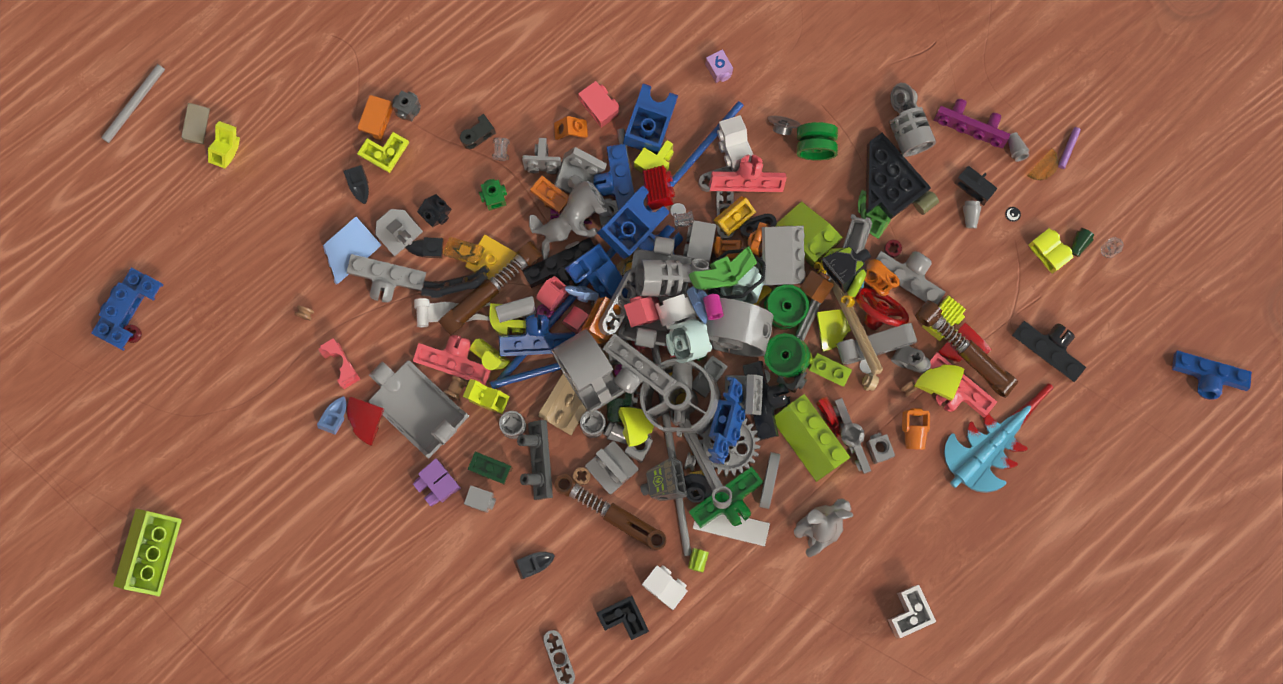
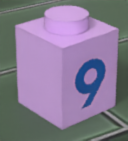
M723 49L706 57L705 65L716 83L719 81L724 82L731 77L733 67Z

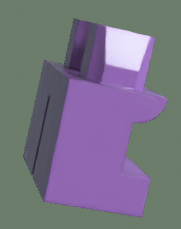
M436 458L418 473L420 477L413 483L419 492L427 486L431 489L432 492L424 497L430 506L437 504L439 501L443 503L449 496L461 489Z

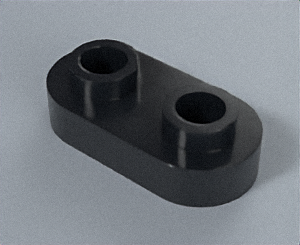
M767 213L748 219L740 226L741 236L748 240L751 233L746 231H756L760 222L770 224L769 227L777 226L775 216Z

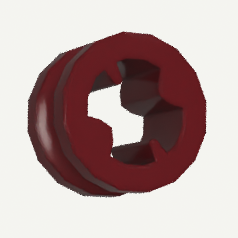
M897 240L888 241L884 247V253L892 258L898 257L902 251V245ZM890 245L897 247L896 253L889 251Z
M130 324L123 328L127 331L133 330L136 332L133 338L130 337L128 342L136 343L141 339L142 332L135 325Z

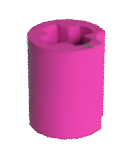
M718 294L707 295L703 298L708 320H716L724 316Z

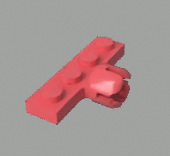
M747 154L741 159L739 169L735 172L712 171L709 189L710 191L783 192L787 177L785 173L762 172V159L757 155H752L751 162H749L750 155Z
M451 335L444 350L418 343L413 362L466 380L473 379L485 386L491 370L486 369L483 364L468 359L471 341L458 335Z
M936 353L930 360L931 366L929 369L952 364L939 353ZM964 374L952 401L938 394L936 396V402L939 406L946 400L948 401L943 408L946 411L953 412L961 402H965L982 417L987 416L997 403L995 399Z

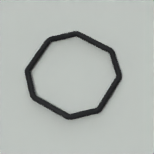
M743 249L727 250L713 262L724 258L727 254L740 253ZM753 254L756 261L762 265L761 279L743 294L724 296L715 288L710 290L718 294L720 298H744L765 280L766 264Z

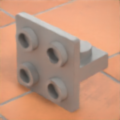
M539 138V143L535 144L536 156H522L524 169L529 173L546 171L548 174H557L559 172L561 158L548 157L547 138Z
M612 441L604 449L601 448L596 453V456L585 465L593 477L610 495L639 470L615 441Z

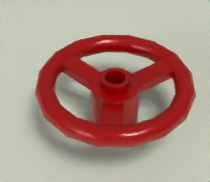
M860 288L855 300L867 313L864 321L867 327L877 330L883 323L894 327L909 323V314L895 299L888 295L881 296L872 288ZM863 295L870 303V305L864 300V298L862 297ZM874 297L879 298V299L884 300V301H879V302H877ZM888 316H899L902 319H894Z

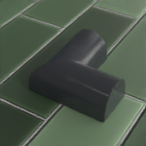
M632 595L597 612L605 631L623 622L631 640L649 632Z

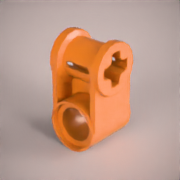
M872 259L868 262L864 281L872 286L879 295L886 296L892 288H897L900 285L896 274L892 273L881 261Z

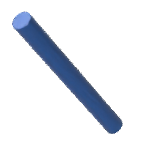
M558 363L490 381V385L494 389L561 370Z

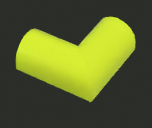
M392 132L383 147L367 138L357 155L390 173L409 145V141Z
M475 339L469 349L482 359L483 366L488 370L503 369L510 363L508 358L499 356V351L483 339Z

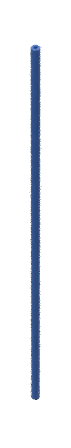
M738 101L721 121L735 117L744 105ZM719 124L672 176L673 181L670 182V186H675L718 136L717 130H720ZM649 205L646 206V210H648V211H650V212L653 211V210H651V208L649 207ZM611 247L606 254L611 259L616 254V251ZM585 277L578 286L587 287L590 282ZM570 294L549 318V330L576 300L577 296ZM527 355L516 356L497 379L510 376Z

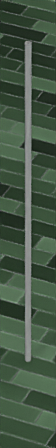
M618 129L617 134L620 145L623 144L625 131L624 129ZM625 145V146H626L627 157H628L629 168H630V162H629V156H628L627 145ZM655 344V347L651 348L653 362L658 365L661 363L659 345ZM658 392L660 403L664 402V397ZM667 412L662 415L663 426L671 427L670 414ZM665 433L668 457L677 460L673 433ZM683 498L675 499L683 552L684 556H690L691 546Z

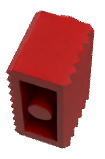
M664 165L643 170L644 184L649 191L646 195L647 203L651 210L673 205L675 191L673 186H670V182L673 181L671 171H667Z

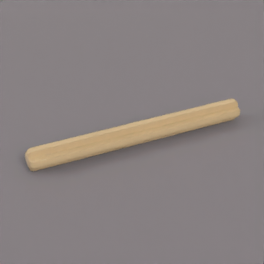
M831 278V283L834 284L832 289L872 374H880L883 368L854 307H846L849 302L848 299L846 303H841V297L847 296V292L844 294Z

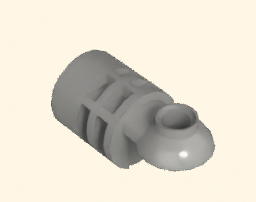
M898 83L892 89L890 100L899 116L890 120L889 123L902 155L909 157L933 147L936 144V140L923 108L918 107L916 104L918 99L916 91L906 83Z
M700 258L693 259L691 264H681L679 260L640 259L637 264L635 277L638 296L654 297L679 296L683 282H691L689 274L694 271L710 270L709 263Z

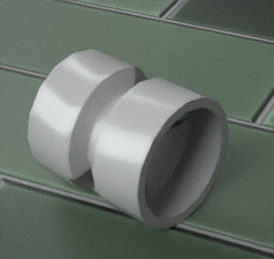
M597 410L591 414L586 411L580 419L582 432L589 438L600 437L606 428L603 414Z
M508 411L501 416L499 420L500 430L507 438L517 439L519 435L525 433L526 423L520 413Z

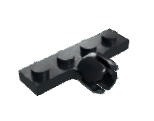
M589 237L571 248L565 249L522 270L531 288L546 282V280L554 276L566 286H570L569 281L571 280L574 286H578L580 282L575 283L565 267L595 245Z
M1023 320L1012 336L1075 382L1087 367L1066 351L1069 344L1075 338L1073 332L1067 330L1060 338L1066 327L1058 323L1055 324L1048 334L1044 335Z
M763 361L743 365L745 376H763L761 415H753L756 430L758 431L757 436L760 438L759 441L778 437L774 410L790 404V396L786 397L784 395L789 393V390L784 384L773 386L767 384Z

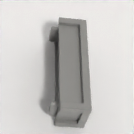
M852 214V221L843 248L850 246L858 253L865 248L872 221L870 218H858Z

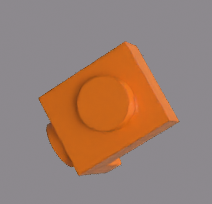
M716 236V242H713L712 246L713 254L718 258L727 250L742 249L741 240H722L720 236ZM739 253L727 254L726 256L732 261Z

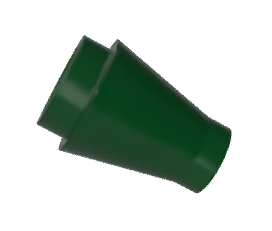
M1081 228L1076 232L1071 247L1074 256L1080 257L1081 253L1094 241V234L1091 231Z

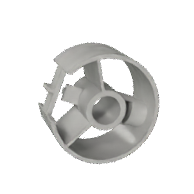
M720 298L724 316L716 320L707 319L706 323L712 349L741 356H764L772 332L773 314L764 308L750 303Z
M586 329L551 349L562 372L590 414L624 393V390L619 388L614 382L615 378L612 374L613 368L595 339Z
M670 359L658 364L657 366L667 374L673 371L671 377L676 380V383L664 397V402L652 408V397L655 389L646 382H643L640 402L646 418L666 434L668 432H677L676 435L682 437V433H697L698 435L704 433L712 426L718 401L721 400L720 390L716 381L693 360L679 363L676 361L678 359ZM692 369L704 373L710 385L711 400L706 412L697 407L698 397L692 391ZM686 392V400L682 404L676 405L677 396ZM672 409L675 411L674 423H686V415L691 414L695 409L704 414L701 420L691 426V428L662 427L656 420Z

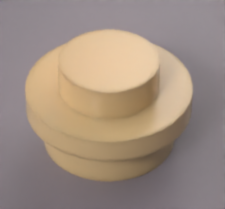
M872 372L869 375L866 374L862 381L864 390H875L879 377L873 375Z

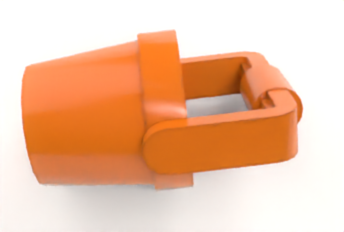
M762 222L759 223L757 230L752 232L748 238V245L752 253L759 258L762 257V227H768L766 223Z
M922 408L904 410L902 414V431L905 436V448L925 449L927 433L930 430L929 411H923ZM909 414L911 416L923 415V426L909 425Z

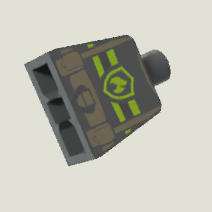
M668 458L648 470L646 473L647 483L640 486L644 496L650 495L651 498L658 501L687 497L682 462L674 458Z

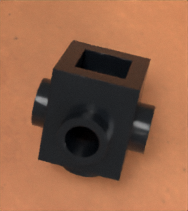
M435 194L423 201L417 213L428 224L435 227L447 222L449 219L448 215L452 209Z

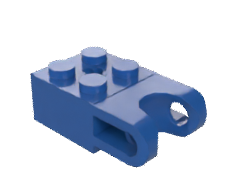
M643 83L623 144L639 150H643L645 147L657 155L662 146L678 95L669 93L665 101L656 102L650 96L651 86Z
M641 186L597 232L623 259L629 257L669 214V210L664 206L656 212L646 210L644 199L649 191L645 186ZM624 228L628 230L626 234L623 231Z

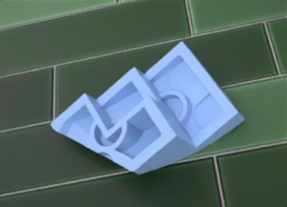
M357 217L353 218L323 244L336 285L349 275L346 273L351 254L368 258L381 246L379 241Z

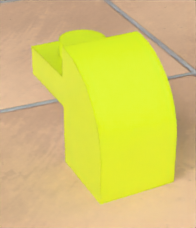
M221 121L215 125V141L208 148V163L224 169L231 163L240 141V137L236 136V127Z
M667 140L657 155L644 147L634 161V168L643 173V170L664 165L668 171L669 162L667 161L674 154L673 143Z
M490 303L489 319L498 335H509V331H512L513 334H523L526 332V320H509L500 323L495 307L502 304Z
M473 379L469 380L463 395L469 402L503 414L510 397Z

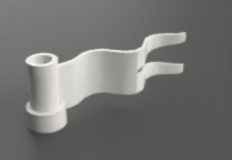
M426 298L415 299L414 308L417 314V327H428L429 322H438L459 303H430L429 299ZM475 314L468 320L490 321L489 316Z

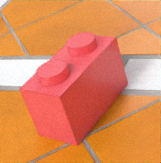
M595 81L578 93L581 104L602 128L619 115V105L615 99L609 98L606 88Z
M637 296L629 299L630 303L624 305L631 328L660 320L655 304L659 303L658 297Z

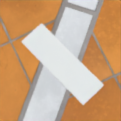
M722 514L701 529L694 521L693 529L765 546L770 523L750 518L744 521L739 516L742 524L733 526L726 516Z

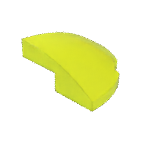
M842 309L817 312L822 352L829 351L837 347V343L844 341V337L851 331V328Z
M941 365L923 373L914 386L930 394L936 393L952 401L965 369L955 365Z
M620 407L618 414L624 425L622 433L628 446L642 444L648 439V434L652 433L654 425L646 418L642 409Z

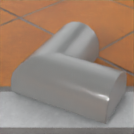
M533 296L495 307L500 323L519 317L522 320H526L527 316L534 315L535 317L537 312Z

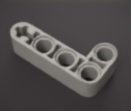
M912 323L868 336L877 356L917 343ZM849 339L836 344L843 364H852L865 360L857 340Z

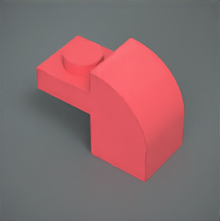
M554 276L546 280L539 290L536 299L550 311H554L557 305L564 302L570 294L565 290L566 285Z
M574 306L562 321V324L578 334L581 332L589 314Z

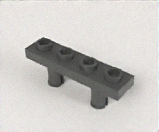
M538 420L528 423L529 435H519L517 443L519 446H530L532 473L522 474L520 482L522 485H533L534 500L553 498L547 420Z

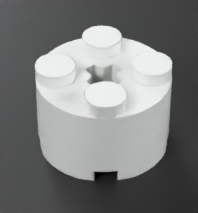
M684 294L664 300V305L659 306V303L655 304L661 325L666 327L667 330H670L668 328L673 324L691 319L697 320L696 316L698 315L691 304L690 298H685Z

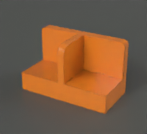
M370 95L359 122L358 130L372 134L374 139L382 141L393 111L392 102Z
M543 176L530 189L531 193L544 202L545 207H551L558 214L567 205L569 196Z

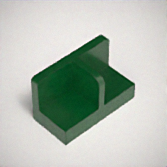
M475 451L467 470L504 485L509 472H512L513 468L508 464Z

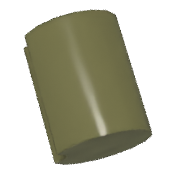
M928 191L914 202V206L920 214L924 215L939 203V199L935 193Z

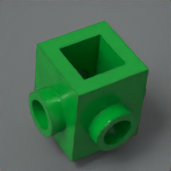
M489 179L484 184H481L480 198L482 203L486 202L488 211L507 206L504 198L507 195L505 185H500L499 179Z

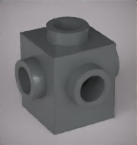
M401 90L400 94L396 95L392 102L395 115L411 122L421 109L417 95L410 91L406 93Z

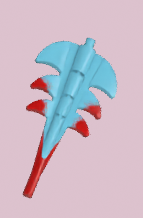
M1048 383L1035 397L1001 424L995 421L988 413L984 417V425L988 431L987 435L978 431L971 421L967 429L970 448L961 445L956 439L955 434L952 433L944 449L945 463L955 476L950 482L951 486L956 488L962 483L974 491L984 493L993 492L1005 486L1006 481L996 477L990 470V467L994 466L999 469L1017 467L1018 463L1009 459L1003 450L1006 448L1012 452L1027 451L1028 448L1018 442L1014 436L1039 403L1054 387Z

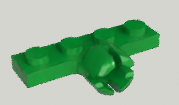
M750 467L725 485L732 492L730 506L724 509L717 508L712 502V496L691 509L689 514L700 529L722 514L726 516L733 526H738L742 524L738 513L744 521L751 516L750 509L743 501L744 497L764 484L763 480L753 467ZM719 492L715 495V499L723 503L729 499V496L725 492Z

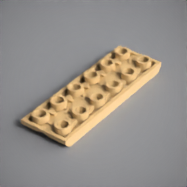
M607 343L598 344L609 361L608 353L603 350ZM564 373L539 412L538 417L547 420L550 424L572 435L587 409L578 398Z

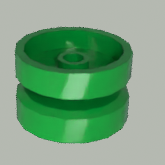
M812 122L797 127V140L800 141L797 143V156L799 158L821 161L838 156V144L835 142L838 140L837 126L830 123Z
M784 284L776 287L766 297L763 308L774 316L772 327L779 330H788L797 326L806 317L809 311V301L806 294L799 287Z
M787 333L778 334L768 341L764 355L765 364L769 370L787 378L797 377L804 373L811 359L810 349L807 344L793 334Z

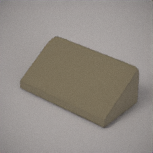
M188 103L181 136L184 142L204 144L210 113L209 108Z

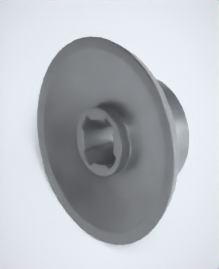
M768 117L769 122L774 124L773 131L782 135H791L792 128H797L801 125L798 121L787 117Z

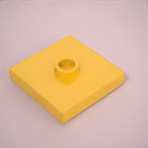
M484 235L473 252L477 256L470 257L465 267L475 272L486 265L490 270L486 273L487 279L495 277L499 270H503L507 263L510 264V261L517 256V253Z

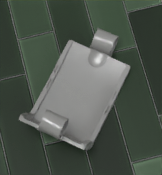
M655 236L653 251L642 249L634 251L631 269L637 268L640 259L679 260L681 264H691L692 259L691 257L673 254L674 239ZM632 274V276H633L632 282L635 281V275H636V274ZM683 282L680 295L684 294L685 298L688 282ZM658 297L660 306L664 305V300L673 297ZM626 314L618 331V336L622 339L635 341L637 346L654 348L655 344L667 346L666 334H669L670 330L662 327L660 320L631 328Z
M409 360L396 373L382 361L369 374L381 387L369 399V403L384 408L383 416L428 459L457 432V429L469 417L464 410L457 406Z

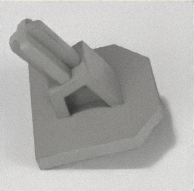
M390 209L376 221L375 235L393 256H396L408 244L411 245L412 241L423 232L405 210Z

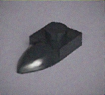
M363 165L344 170L343 172L352 194L361 203L366 204L369 195V182Z
M424 237V239L413 241L411 245L408 244L405 248L410 253L419 257L442 258L444 240L443 238Z
M537 552L515 560L514 562L521 580L545 570L552 563L555 555L548 552Z

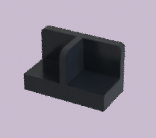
M967 166L954 182L975 200L980 201V204L983 206L997 190L996 186L984 178L987 175L986 173L980 175L970 166Z

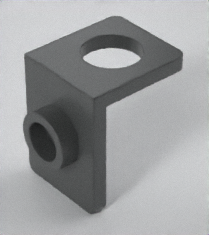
M804 371L803 374L794 377V382L791 384L786 383L780 375L776 382L786 385L789 390L795 393L798 388L802 390L807 379L804 377L807 372Z

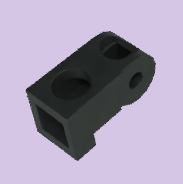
M484 114L478 117V124L471 129L461 132L460 139L465 148L473 149L496 134L494 127Z

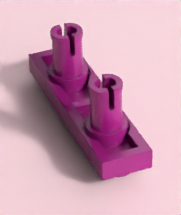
M963 99L956 100L953 110L940 106L933 121L938 122L942 126H948L960 133L968 134L977 140L985 141L994 147L1002 149L1010 137L1009 133L997 129L1001 120V115L998 113H992L988 123L985 124L963 115L967 104Z

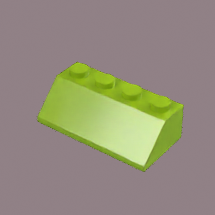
M805 394L775 415L778 430L816 482L851 458Z
M135 509L113 586L124 590L160 596L182 519Z

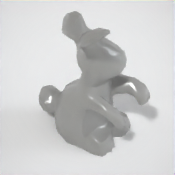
M576 175L568 179L567 184L573 190L569 194L566 207L558 218L552 219L543 225L535 215L529 216L531 232L545 236V240L542 242L544 260L549 255V243L566 240L571 229L578 235L593 238L598 230L596 228L587 230L583 223L590 215L596 212L602 217L613 215L598 189L590 181H583L582 178Z
M838 499L832 506L823 505L816 507L796 524L794 536L796 538L809 537L808 546L810 548L806 550L808 557L817 555L825 547L838 540L843 532V519L853 517L854 515L850 512L851 505L849 501Z

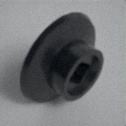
M689 474L684 477L688 500L701 502L712 496V490L704 475Z

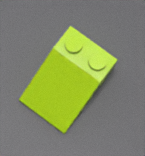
M802 201L777 222V226H804V259L811 267L816 262H819L830 249L836 247L842 239V236L830 223Z

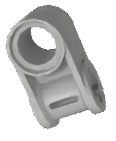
M910 346L897 349L891 359L894 364L918 373H925L931 366L929 359L925 357L921 350Z

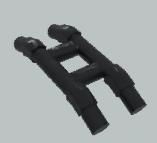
M484 265L474 273L439 282L424 281L421 295L440 298L444 295L463 290L475 289L488 278L486 273L490 270Z

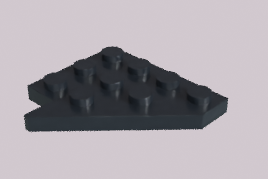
M882 132L867 144L866 212L868 214L879 206L892 219L927 193L931 187Z

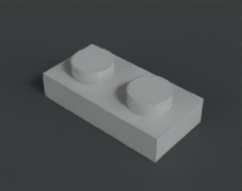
M713 355L703 367L716 383L728 368L727 365ZM700 372L692 382V389L706 398L711 389L706 376Z

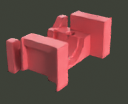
M334 338L320 346L321 348L318 350L325 359L329 356H340L343 358V365L339 369L341 372L340 378L337 380L343 389L361 380L340 344Z

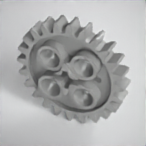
M747 418L742 422L740 437L743 436L744 440L736 444V447L744 445L747 448V452L739 454L736 447L732 446V449H729L728 462L718 464L710 461L713 468H717L718 475L721 471H724L725 476H727L728 472L731 471L732 475L735 476L736 470L742 474V467L749 469L748 462L755 463L752 456L758 457L759 455L754 450L760 449V446L755 444L760 438H754L758 431H751L753 424L747 426ZM711 427L705 433L699 435L703 438V440L699 441L708 458L711 456L708 449H713L714 446L709 437Z

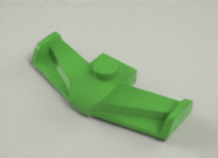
M748 246L731 262L728 256L711 263L710 267L712 270L694 271L689 274V278L696 289L729 288L737 284L757 264V261Z

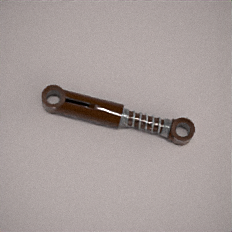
M531 241L516 252L517 256L510 261V264L507 263L503 270H499L495 277L483 281L480 286L475 288L438 321L450 335H453L465 322L497 296L501 286L504 287L503 284L511 280L512 276L515 277V274L519 273L520 269L523 270L526 266L530 267L543 255Z
M927 300L915 314L916 319L926 327L932 326L934 329H937L941 336L944 335L945 339L949 340L948 343L951 342L952 346L956 347L958 355L990 383L991 388L998 395L1006 398L1018 384V380L1009 372L1004 371L972 340L965 339V337L961 336V333H958L957 329L954 330V326H950V323H947L946 319L942 316L941 308L934 302Z
M561 474L555 479L554 486L559 494L578 499V502L581 501L582 505L586 504L587 507H591V510L601 513L600 515L604 517L603 520L652 550L658 551L665 546L666 536L662 531L654 528L615 503L610 504L607 501H602V498H597L598 496L595 497L593 493L590 494L588 490L585 491L584 487L582 488L567 474ZM562 480H568L570 486L568 489L562 490L559 488V483ZM633 524L648 533V536L634 529L631 525ZM654 535H659L662 538V543L658 546L653 545L651 542V538Z

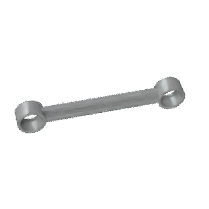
M673 409L670 411L671 422L680 428H691L690 414L686 416V423H674L673 414L675 411ZM683 433L712 490L713 504L720 509L727 508L732 502L731 490L722 485L696 433ZM719 492H725L728 494L729 499L721 503L715 499V495Z

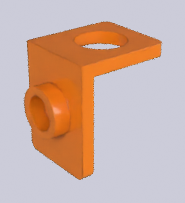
M566 116L554 123L555 140H560L568 135L582 138L588 137L587 121L584 119ZM561 124H563L564 129L563 132L560 134L559 127Z

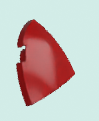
M964 323L958 329V333H961L962 337L972 340L986 354L992 350L968 324ZM947 341L938 351L942 357L954 362L964 360L958 355L956 347L952 346L951 342L948 343Z
M349 397L347 417L353 427V432L360 440L372 446L385 409Z
M824 397L816 404L827 418L825 423L837 438L840 436L838 418L831 402L827 397Z

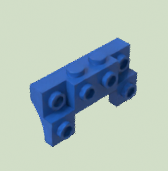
M600 244L593 246L565 267L575 283H579L586 277L595 291L599 293L600 298L607 297L610 300L623 278ZM623 288L622 295L627 299L628 290Z
M131 267L123 282H118L117 286L112 288L109 299L101 306L99 313L101 318L91 334L124 351V346L134 334L123 328L128 325L144 296L154 301L155 295L164 284Z
M734 377L727 378L730 382L728 393H723L727 401H718L709 437L715 441L713 449H708V452L711 454L709 460L713 463L724 464L725 458H727L729 453L728 447H736L741 434V425L745 420V409L740 406L743 400L742 384Z

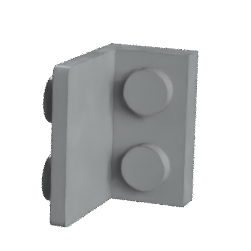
M574 147L564 154L554 185L570 194L573 189L569 188L567 181L571 176H579L583 181L588 180L593 184L594 175L603 172L607 164Z
M726 375L725 393H728V386L730 385L727 378H736L742 384L743 400L740 406L745 409V414L761 415L763 376Z

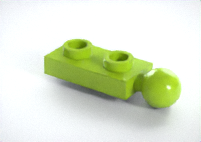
M819 353L816 354L815 358L811 354L809 371L843 387L845 386L852 369Z

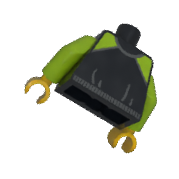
M850 246L830 249L821 259V263L816 262L814 268L820 269L817 272L818 274L820 271L825 274L828 273L844 294L846 292L848 294L841 297V303H846L848 299L849 302L846 307H853L855 304L853 297H856L867 273L864 262L869 260L871 255L867 249L856 253Z

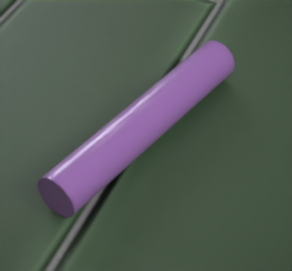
M1078 127L1073 128L1058 164V167L1061 169H1065L1081 131Z

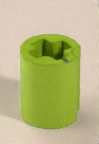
M693 548L688 569L703 573L709 552Z

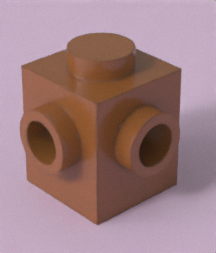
M811 270L800 289L810 298L822 304L834 284L829 281L830 277L822 271L818 274Z

